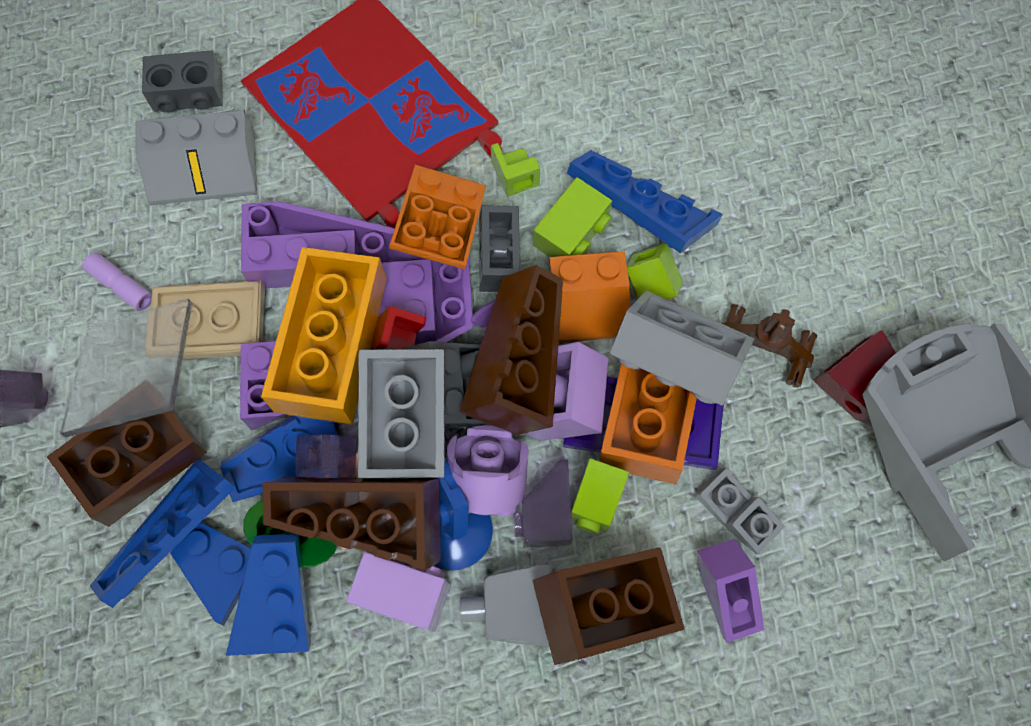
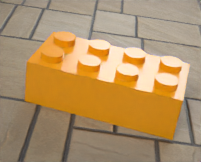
M306 247L301 248L261 395L262 399L274 413L353 425L359 400V350L371 349L387 282V276L379 257Z

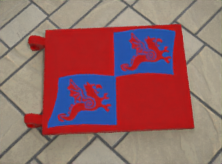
M379 0L355 1L240 80L245 89L366 222L379 215L386 226L395 228L400 212L392 203L406 194L415 165L437 171L476 141L479 142L489 157H491V145L498 143L500 146L502 144L500 136L492 131L493 128L499 125L498 120Z

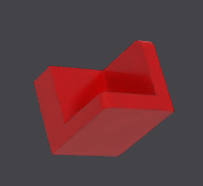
M389 306L378 317L370 350H400L414 346L416 334L425 326L427 318Z

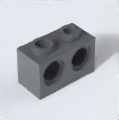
M213 50L143 56L142 93L153 112L170 113L181 109L195 108L204 110L210 107L223 106L222 69Z

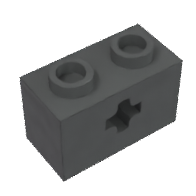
M481 206L479 218V292H498L503 277L520 271L519 206Z

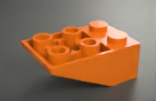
M415 165L389 248L465 270L486 185Z

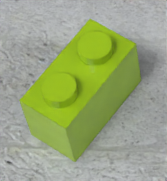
M576 177L533 230V246L549 257L587 254L592 245L590 243L596 233L602 235L613 219L610 215L612 200Z

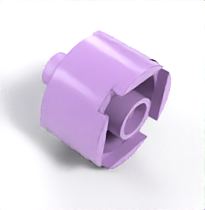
M491 425L474 426L467 429V435L457 439V435L451 438L447 446V462L454 480L460 486L469 504L468 513L480 515L497 514L503 517L513 515L526 492L528 447L522 439L521 443L512 438L511 432Z

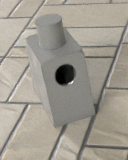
M542 564L485 577L484 596L460 597L461 623L485 622L487 640L550 648L532 581L550 574V564Z

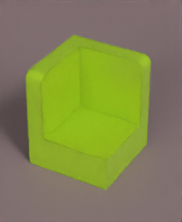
M498 143L491 145L492 164L506 197L540 185V166L536 157L529 158L524 148L503 154Z
M666 243L633 254L627 264L628 276L638 297L645 291H649L664 299L677 297L683 279Z

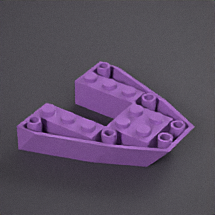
M280 201L242 204L241 273L247 282L261 280L265 284V289L291 287L302 247L379 257L387 276L379 316L389 306H393L427 318L425 326L416 334L414 345L425 342H448L474 327L471 322L473 311L469 256L464 270L390 249L389 246L395 229L392 227ZM276 341L241 344L240 419L251 431L290 416L274 413L261 397Z

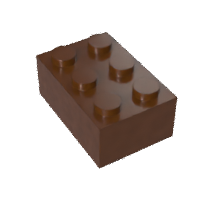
M148 382L48 455L47 458L89 517L110 527L193 464L197 458H201L207 451L164 395Z
M661 547L555 571L532 580L554 665L580 660L685 630Z

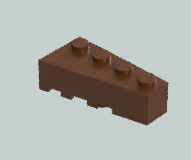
M538 265L502 278L459 413L516 435L553 427L563 279Z
M282 477L262 482L263 525L312 539L317 537L331 541L339 547L355 548L373 553L375 557L392 561L394 559L411 564V567L423 571L428 570L441 561L439 478Z

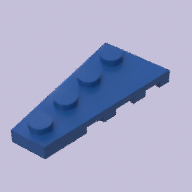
M592 150L570 162L567 174L573 179L578 177L611 199V207L621 211L635 221L638 226L645 228L679 253H682L716 227L723 215L712 208L708 214L694 207L695 200L683 194L677 199L661 191L662 184L650 178L649 180L636 179L631 176V169Z

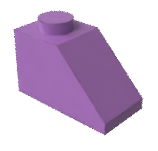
M736 539L697 551L702 582L726 643L763 631L764 624L756 568Z

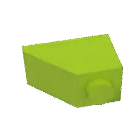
M590 458L570 515V520L577 522L576 528L594 535H598L599 530L607 533L629 475L628 471Z

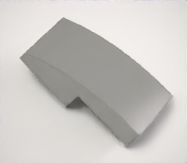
M727 468L720 469L695 494L697 499L713 516L755 554H759L785 527L759 497H752Z

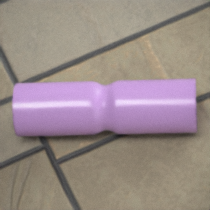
M94 252L85 258L82 264L83 270L105 287L112 289L114 294L136 311L141 312L151 304L152 294L132 278L124 275L119 268L102 255Z

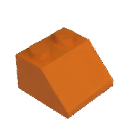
M625 251L550 257L549 272L563 279L559 343L616 338L626 311L630 308L629 279Z

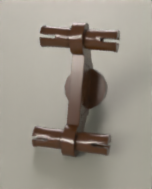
M730 305L725 323L721 324L755 338L752 343L753 346L788 358L791 367L785 383L791 385L794 382L792 387H801L806 368L812 367L814 355L811 353L818 335L812 332L809 336L810 331L803 330L798 343L792 337V328L795 320L789 317L790 311L787 309H782L780 313H773L772 316L761 320L759 324H741L746 309L741 306L737 315H735L738 305Z

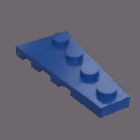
M197 458L91 583L90 587L99 600L113 608L121 599L127 597L134 587L236 487Z

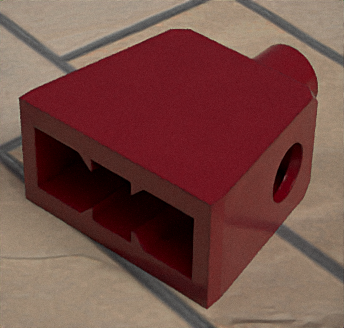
M882 330L877 331L862 339L813 380L854 419L858 421L869 419L863 393L874 375L896 352Z

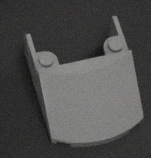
M971 323L943 328L918 338L893 355L874 375L863 393L893 493L895 494L900 491L943 561L974 548L975 545L949 505L948 492L936 473L998 442L1014 464L1022 468L1031 469V363L1003 324L993 323L990 327L971 326Z

